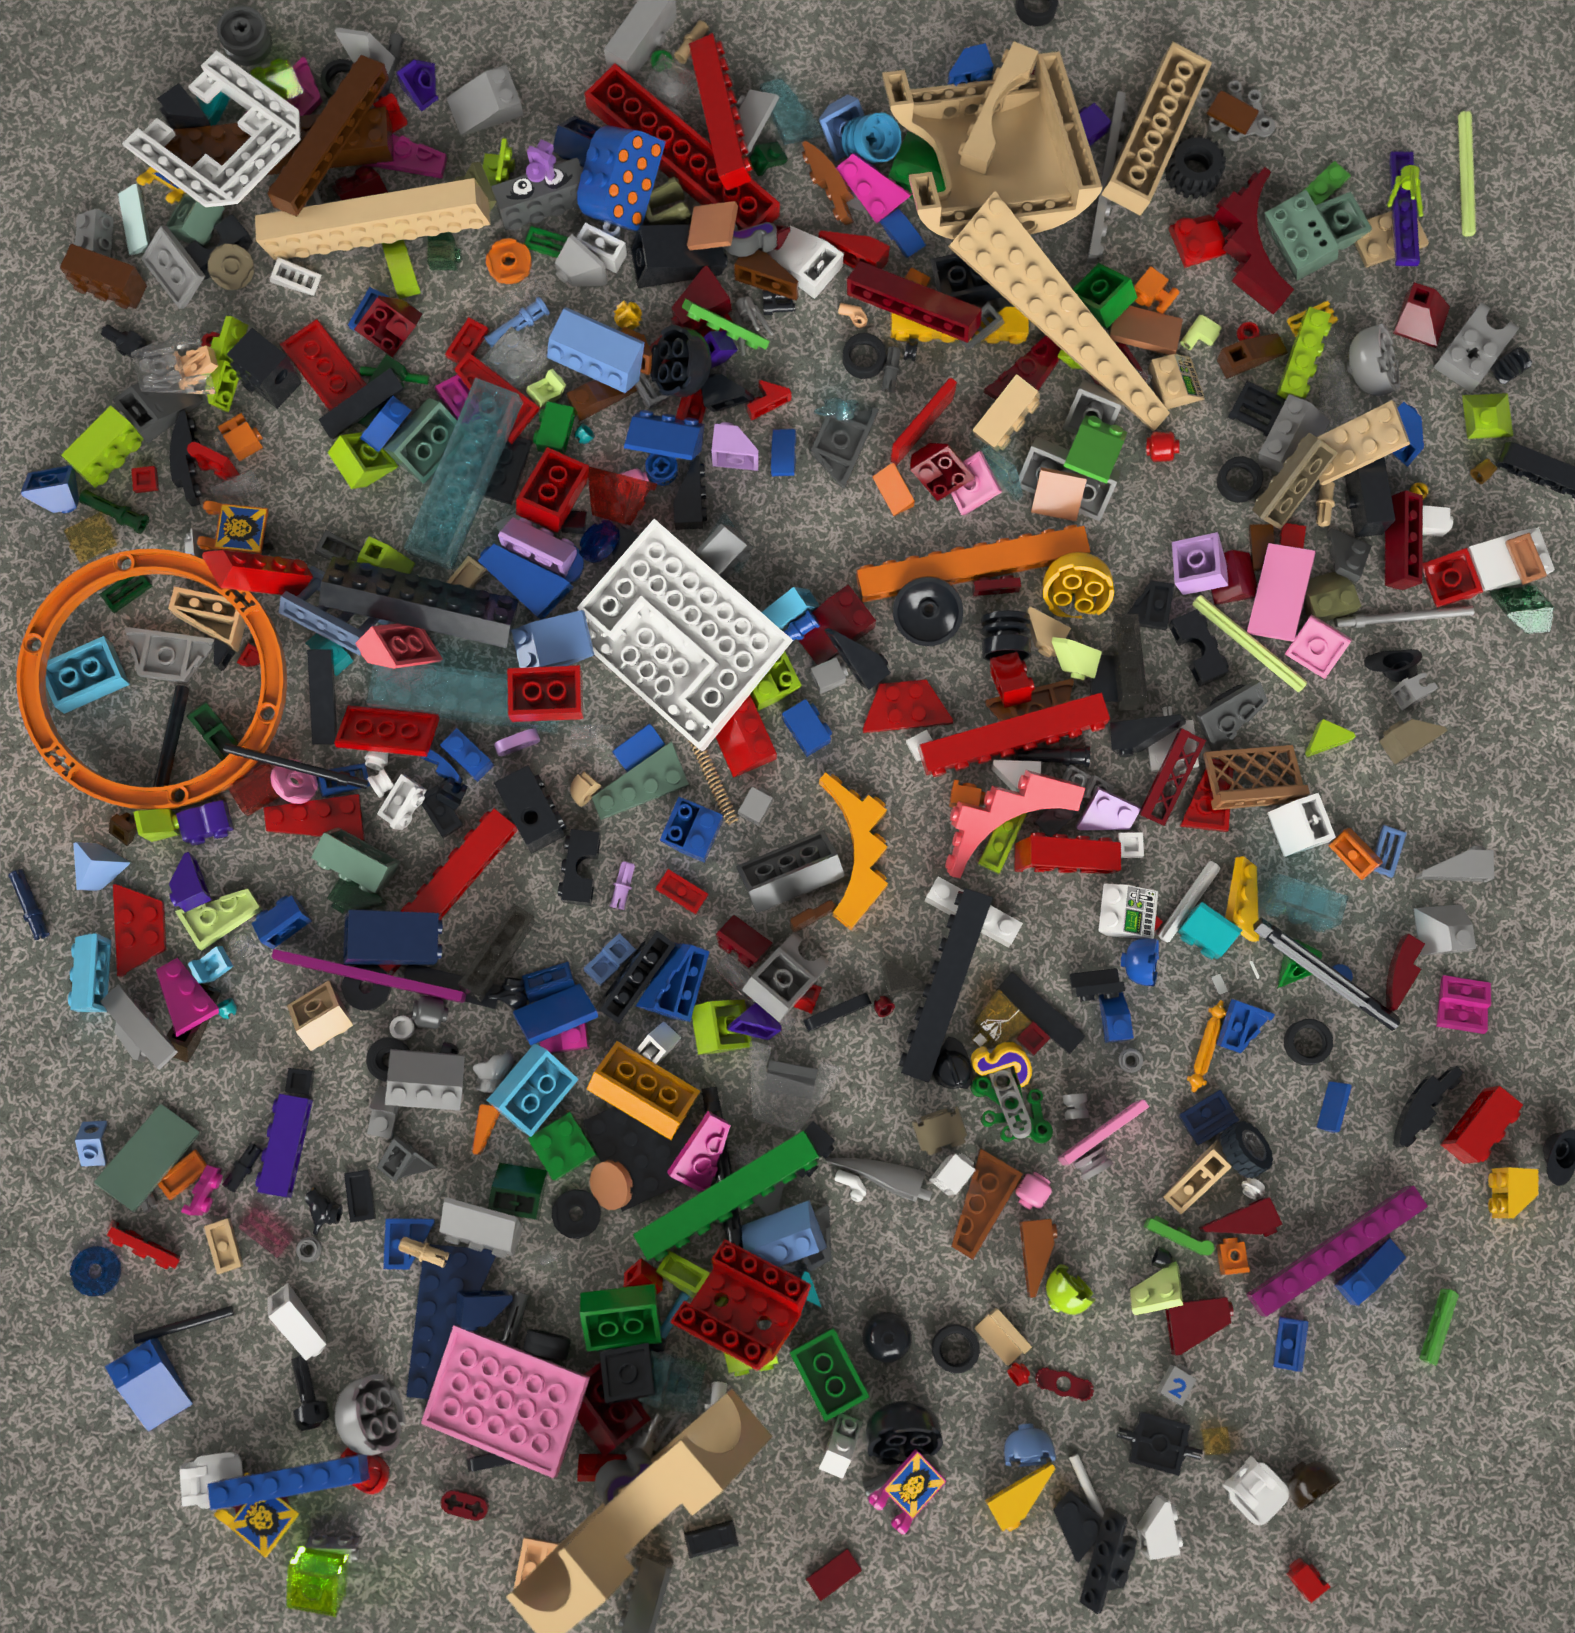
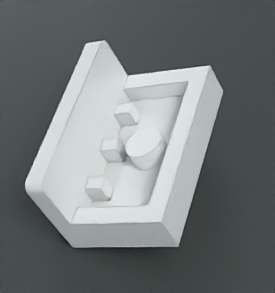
M401 774L377 815L389 822L391 828L403 830L412 821V814L415 809L423 803L424 794L427 789L407 775Z

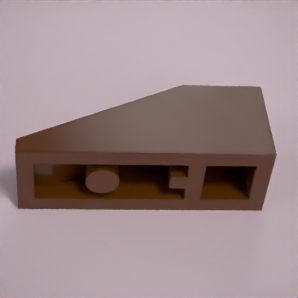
M758 249L754 254L747 257H738L734 264L736 281L796 301L799 298V281L767 252Z
M594 380L568 392L567 397L570 406L574 407L575 414L581 422L637 392V388L634 385L626 393H623Z

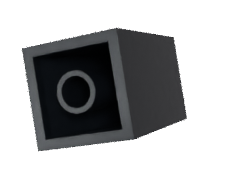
M640 225L630 247L638 289L694 280L705 266L709 267L714 276H720L728 264L727 254H724L723 247L690 250L687 247L691 225Z

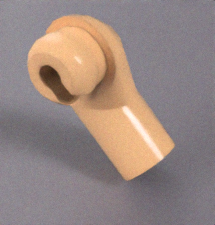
M840 303L838 314L850 316L852 322L858 328H863L867 325V316L860 306Z

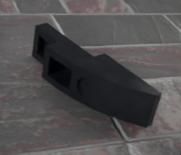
M184 410L180 411L172 432L169 454L170 472L173 483L177 488L183 487L186 501L193 507L201 505L199 497H202L203 494L200 484L195 482L194 477L198 475L194 463L197 460L190 456L187 446L191 442L200 444L198 438L195 439L194 432L197 431L195 419L193 417L190 418Z
M1458 1066L1448 1068L1438 1079L1434 1075L1426 1076L1416 1087L1398 1119L1393 1145L1396 1148L1409 1147L1416 1141L1417 1137L1415 1135L1421 1129L1425 1131L1433 1124L1432 1118L1437 1112L1432 1107H1435L1443 1100L1442 1094L1447 1089L1452 1090L1461 1082L1459 1077L1464 1072Z

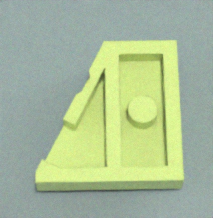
M1177 1262L1171 1263L1168 1268L1158 1271L1130 1289L1131 1307L1134 1315L1183 1305L1180 1270Z

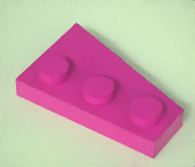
M178 958L156 969L176 1037L219 1013L218 1006Z
M708 1111L667 1171L668 1175L701 1193L710 1188L713 1176L717 1172L716 1165L719 1155L723 1152L730 1124Z

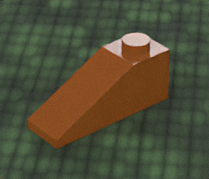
M1051 1219L1019 1222L1027 1295L1029 1298H1035L1054 1247V1239H1057V1227L1055 1223L1052 1224Z

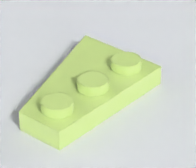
M247 888L222 896L218 900L202 904L187 912H184L182 909L175 912L198 949L202 951L263 909L252 892Z

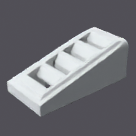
M278 257L270 277V282L314 296L322 275ZM282 268L286 269L284 278L280 277ZM291 271L296 272L293 281L288 280ZM300 274H303L304 278L300 285L297 281ZM309 277H312L314 281L312 289L305 287Z

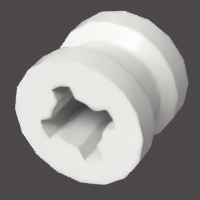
M384 768L379 771L378 775H371L367 778L379 798L383 797L386 791L392 790L394 786Z

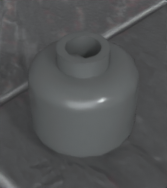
M424 995L418 1001H414L411 1019L415 1020V1024L418 1027L438 1029L441 1022L447 1021L448 1008L444 1007V1001L441 998Z

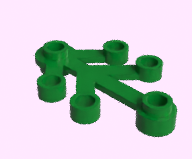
M985 1076L976 1077L970 1086L973 1095L976 1097L987 1096L1000 1106L991 1081ZM1008 1078V1080H1007V1085L1010 1084V1079H1009V1078ZM979 1082H984L986 1088L982 1089L979 1086ZM1019 1084L1017 1085V1087L1023 1100L1021 1086ZM1032 1089L1027 1094V1101L1031 1104L1033 1118L1029 1116L1032 1130L1029 1136L1025 1138L1031 1137L1036 1143L1042 1144L1051 1139L1053 1128L1043 1118L1040 1103L1043 1099L1042 1092L1039 1089ZM1036 1093L1039 1099L1033 1100L1031 1094ZM1012 1098L1013 1103L1007 1100L1005 1107L1010 1110L1017 1108L1019 1105L1017 1099ZM990 1110L985 1111L980 1118L981 1123L986 1127H991L993 1124L1007 1123L1003 1113H994ZM1019 1114L1017 1116H1014L1016 1122H1021ZM985 1115L991 1116L992 1122H987ZM1005 1126L1000 1132V1137L1005 1142L1020 1139L1013 1135L1011 1138L1005 1135V1130L1010 1131L1008 1126ZM1038 1127H1042L1045 1130V1134L1039 1133Z

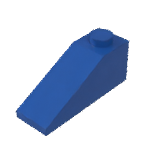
M1388 1238L1339 1280L1335 1287L1350 1305L1359 1306L1385 1282L1407 1257L1392 1239Z

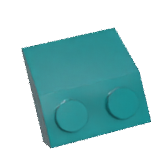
M1201 902L1192 909L1177 932L1181 934L1180 939L1191 946L1195 944L1201 948V954L1212 960L1213 958L1219 959L1240 935L1242 929Z

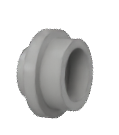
M1126 1049L1119 1055V1066L1127 1073L1137 1072L1143 1065V1057L1136 1049ZM1128 1056H1132L1135 1059L1133 1065L1127 1064L1126 1059Z
M314 1237L303 1238L296 1247L297 1256L304 1262L317 1260L322 1252L321 1243ZM307 1245H312L314 1248L313 1253L310 1255L305 1252Z

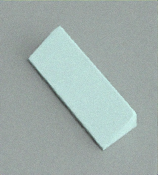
M133 184L118 193L129 256L145 253L150 244L142 193L139 186Z

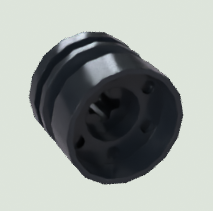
M1015 610L995 611L981 617V625L983 626L981 632L983 636L988 637L982 641L983 659L990 661L991 658L1014 652L1018 653L1021 661L1031 657V638L1025 636L1031 632L1028 625L1030 624V615L1026 612Z

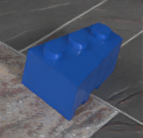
M675 943L676 946L655 973L636 1006L671 1019L690 1022L709 951L690 944Z

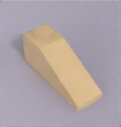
M1218 1140L1195 1161L1163 1196L1180 1214H1183L1232 1167L1226 1159L1221 1143Z

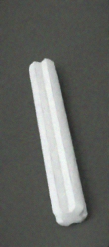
M1212 861L1207 863L1159 931L1158 936L1161 940L1167 943L1171 941L1220 871L1218 864Z

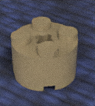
M958 1106L953 1107V1112H948L947 1108L924 1115L920 1117L922 1121L920 1123H917L916 1120L912 1121L921 1151H926L928 1155L941 1152L942 1146L950 1144L951 1147H956L966 1143L964 1138L968 1134Z

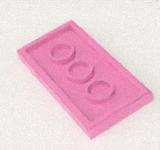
M1268 543L1247 633L1291 642L1295 641L1316 554L1314 550Z
M1145 1100L1132 1103L1058 1156L1062 1166L1071 1164L1149 1108Z

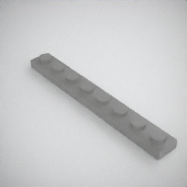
M1117 91L1114 101L1112 122L1101 176L1102 191L1114 167L1115 155L1119 156L1122 142H1118V137L1123 136L1125 122H1121L1122 116H1126L1129 102H1125L1126 92ZM1102 191L1097 199L1087 263L1096 264L1097 258L1102 257L1104 243H1100L1101 236H1106L1108 223H1104L1105 216L1109 217L1111 203L1107 202L1108 198L1101 195Z

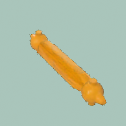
M1222 1000L1208 1010L1213 1017L1206 1025L1194 1064L1195 1074L1187 1077L1193 1093L1198 1088L1207 1084L1203 1076L1209 1069L1222 1027L1221 1019L1227 1013L1224 1008V1001Z

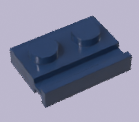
M1221 1090L1216 1091L1178 1115L1188 1133L1194 1139L1196 1146H1199L1239 1121V1118L1233 1112L1234 1110Z

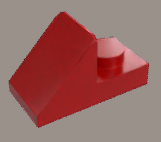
M758 380L759 390L763 397H756L754 401L749 402L747 414L752 421L791 401L792 392L790 388Z

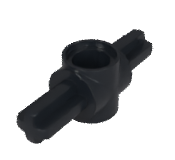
M109 324L102 327L101 335L115 343L116 350L123 356L128 355L132 358V361L142 359L154 367L162 363V355L148 348L147 341L132 330L121 332Z

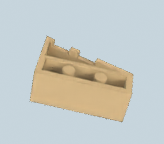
M174 586L168 609L177 618L208 636L227 644L234 651L239 652L246 622L235 607L223 596ZM240 600V602L247 606L243 600Z

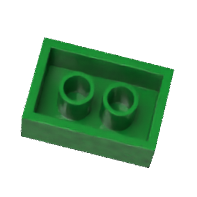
M655 1284L580 1293V1318L587 1352L622 1348L644 1343H662L661 1318Z
M833 1327L789 1350L825 1422L869 1398Z

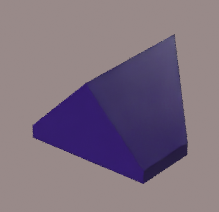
M413 59L396 71L401 89L421 112L439 99L436 95L435 63Z

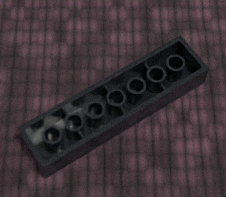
M333 556L321 581L319 605L507 648L512 633L511 630H513L519 600L507 595L501 596L485 590H475L459 584L454 585L438 579H428L416 574L402 573L391 568L372 566L369 563H359L344 557Z

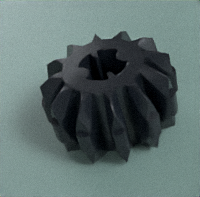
M1517 347L1495 362L1491 367V371L1496 380L1501 384H1507L1531 367L1532 360L1527 351L1522 347Z

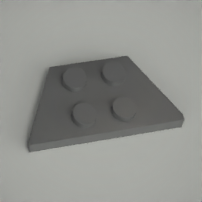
M878 408L858 411V409H848L846 411L828 410L812 446V456L843 489L846 488L878 415Z

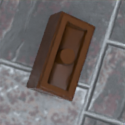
M1221 90L1210 106L1207 115L1246 135L1253 125L1259 110Z

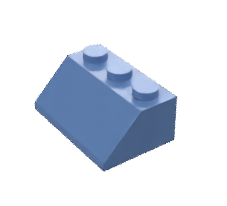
M810 1200L742 1225L743 1249L777 1267L827 1248Z

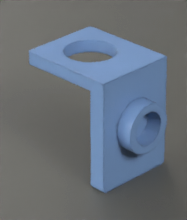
M107 1121L82 1122L75 1138L81 1166L106 1165L107 1159L102 1137L107 1127ZM92 1127L99 1128L96 1132L93 1133L85 1132L87 1129Z

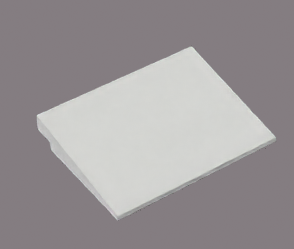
M655 519L652 520L577 607L579 611L583 610L585 612L594 655L703 752L793 641Z

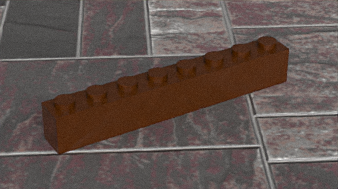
M360 55L357 61L352 64L345 79L340 82L338 89L329 98L322 113L317 116L316 122L306 132L303 141L294 150L288 163L281 169V173L276 181L270 185L267 194L274 208L296 217L299 215L389 80L384 63Z

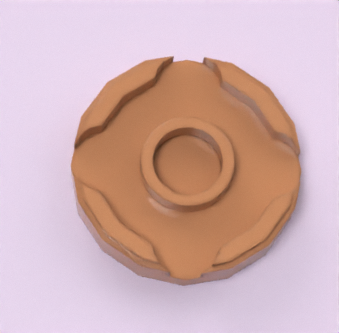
M606 1160L597 1164L591 1171L590 1188L600 1206L607 1210H616L628 1204L632 1197L630 1188L633 1185L627 1169L621 1163L613 1162L612 1160Z

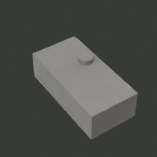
M676 0L637 1L604 48L607 70L616 64L633 79L636 77L657 45L661 46L664 43L667 31L676 20Z

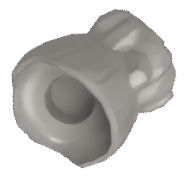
M507 1049L502 1055H493L486 1062L473 1065L472 1068L478 1076L477 1082L479 1084L475 1087L476 1090L484 1093H493L510 1073L514 1059L510 1050Z

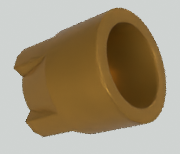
M1486 458L1470 471V475L1478 484H1484L1491 478L1497 467L1494 466L1490 459Z

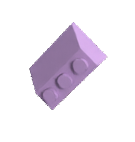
M513 517L499 532L498 537L502 548L564 578L577 555L573 542L565 538L559 540L553 537L554 534L547 529L541 528L538 530L532 527L533 524L524 518L518 520Z

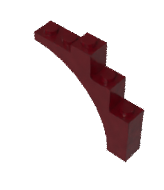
M1264 167L1259 174L1255 171L1246 183L1250 186L1247 189L1243 186L1238 193L1233 191L1228 198L1224 195L1216 205L1219 210L1213 217L1230 230L1224 238L1228 242L1222 249L1239 262L1238 266L1234 269V272L1237 274L1231 281L1273 315L1287 300L1294 288L1280 276L1271 264L1263 248L1258 231L1257 211L1259 197L1266 180L1271 174V171Z

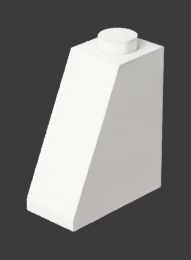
M289 1283L267 1298L268 1317L302 1357L307 1360L311 1356L319 1355L327 1345L326 1336Z

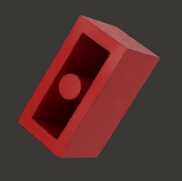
M1014 652L991 658L990 673L1004 708L1032 701L1031 691H1034V683L1031 677H1027L1026 663L1024 660H1020L1018 653Z

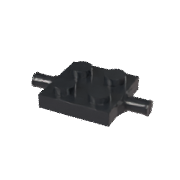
M1139 1411L1137 1425L1133 1431L1121 1427L1117 1429V1431L1127 1434L1117 1432V1438L1131 1441V1451L1128 1460L1130 1463L1179 1476L1181 1465L1186 1456L1201 1460L1202 1456L1193 1454V1452L1203 1455L1202 1449L1190 1447L1188 1444L1189 1424Z

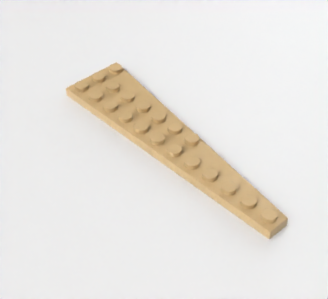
M994 191L948 247L1148 428L1155 431L1170 412L1004 201Z

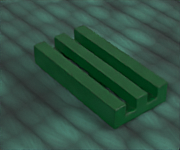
M140 575L138 580L126 586L110 600L108 598L109 595L136 576L117 581L99 595L115 614L153 587L145 575ZM144 582L143 585H141V586L138 587L136 590H134L133 592H131L130 594H128L130 591H132L133 589H135L137 586H139L140 584H142V583ZM126 594H128L126 597H124V598L121 599L119 602H117L116 604L113 605V603H115V602L118 601L120 598H122L123 596H125Z

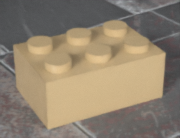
M1016 374L972 430L974 435L996 453L999 449L1003 451L1011 442V434L1014 431L1019 432L1026 421L1024 419L1029 412L1033 414L1040 405L1039 391Z

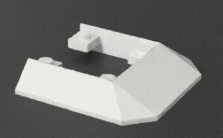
M216 50L201 65L204 72L188 87L191 93L206 104L222 91L248 110L237 124L240 129L251 137L223 165H220L205 154L191 168L165 148L176 134L173 129L158 118L144 131L137 128L122 143L125 148L204 207L238 204L301 140L299 110Z

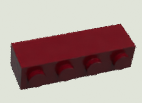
M1407 490L1391 496L1395 521L1385 531V586L1402 591L1422 584L1423 495Z

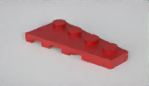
M469 352L454 368L460 379L512 445L540 410L539 406Z

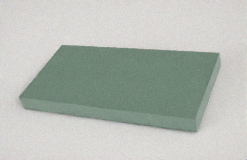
M160 1103L97 1177L94 1183L134 1213L195 1141L200 1132Z

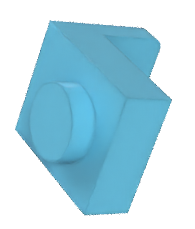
M216 946L200 960L190 961L188 966L191 969L192 976L198 983H208L215 981L233 967V964L223 946Z

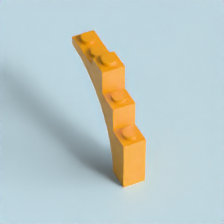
M825 772L819 779V785L832 796L843 812L853 843L851 880L844 897L834 910L832 916L849 930H852L888 886V883L885 881L887 878L880 871L875 870L873 872L871 870L887 850L886 840L877 833L874 835L870 833L885 816L887 809L884 808L886 806L885 803L876 796L872 798L868 795L862 802L860 800L861 796L853 789L848 791L842 786L843 782L834 774L829 776Z

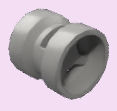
M1087 1093L1062 1096L1063 1103L1066 1105L1065 1120L1090 1118L1089 1110L1086 1109L1085 1104L1088 1101Z

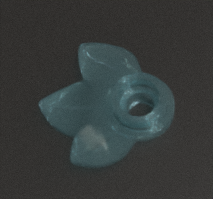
M837 397L824 400L825 406L815 409L814 413L822 416L836 415L837 420H848L854 417L856 407L859 406V402L853 399L844 401Z

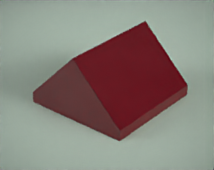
M1238 550L1225 552L1228 586L1211 589L1214 605L1255 598L1258 586L1250 553Z

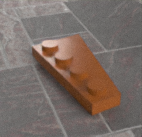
M981 1148L951 1246L974 1260L1023 1176V1173Z

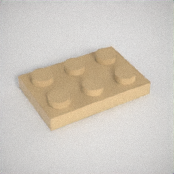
M1392 211L1367 219L1372 230L1354 243L1366 268L1395 258ZM1418 220L1420 249L1426 247L1429 241Z

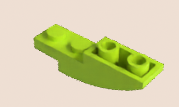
M233 316L225 317L220 337H213L211 348L214 349L218 367L206 376L208 403L225 412L230 410L239 380L236 376L237 372L230 366L232 362L228 358L227 353L242 339L249 325Z

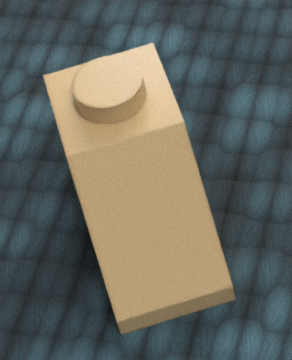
M1030 606L1027 610V613L1030 615V624L1028 625L1030 626L1034 646L1038 648V652L1043 656H1053L1056 658L1057 655L1052 644V638H1067L1071 628Z

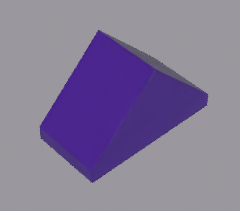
M757 1003L750 1006L727 1026L728 1031L770 1040L782 1031L779 1022Z

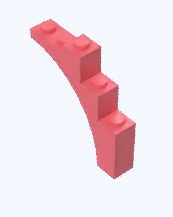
M1026 770L1018 782L1019 792L992 785L991 790L987 791L984 798L985 808L958 801L957 806L952 808L950 814L951 824L956 829H959V832L954 834L952 841L954 849L952 855L949 854L946 860L945 867L947 872L952 877L960 879L967 861L977 846L990 832L1014 817L1039 809L1062 808L1079 811L1085 787L1078 783Z

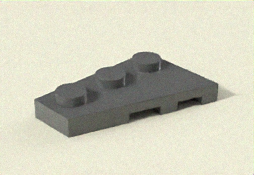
M1254 680L1196 714L1211 751H1222L1221 747L1229 739L1232 740L1237 735L1238 729L1245 722H1249L1268 702L1260 681Z

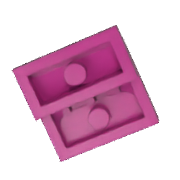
M1443 975L1440 983L1436 1026L1485 1034L1488 1031L1491 983Z

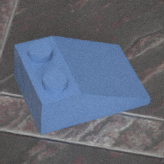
M583 610L530 622L511 630L520 668L569 666L594 656L586 616Z

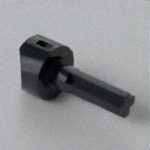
M300 1355L291 1359L302 1404L293 1411L298 1429L306 1431L318 1428L323 1421L328 1420L330 1412L327 1401H316L308 1362Z

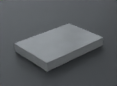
M160 226L141 259L177 307L184 309L205 278V275L167 226Z

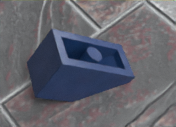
M507 1290L457 1291L455 1321L464 1330L468 1331L478 1330V1327H486L512 1301L513 1295Z

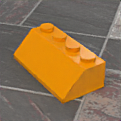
M616 1041L594 1071L587 1090L670 1140L679 1129L700 1093V1090Z

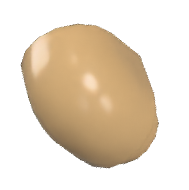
M583 771L581 775L577 774L571 783V797L579 807L585 806L602 786L588 773Z

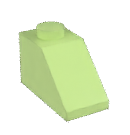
M1052 638V644L1062 671L1070 673V678L1084 681L1085 677L1095 679L1102 651L1070 639Z

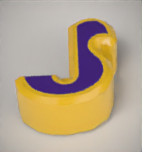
M1003 1042L997 1045L990 1054L987 1047L982 1046L977 1048L971 1055V1064L975 1072L982 1076L1013 1066L1021 1088L1028 1084L1032 1076L1029 1058L1023 1048L1014 1042Z

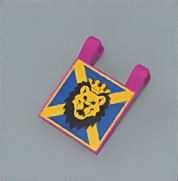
M915 1449L886 1483L869 1495L868 1501L877 1510H882L886 1505L888 1497H890L904 1511L897 1515L891 1521V1524L900 1534H905L912 1520L946 1483V1480Z

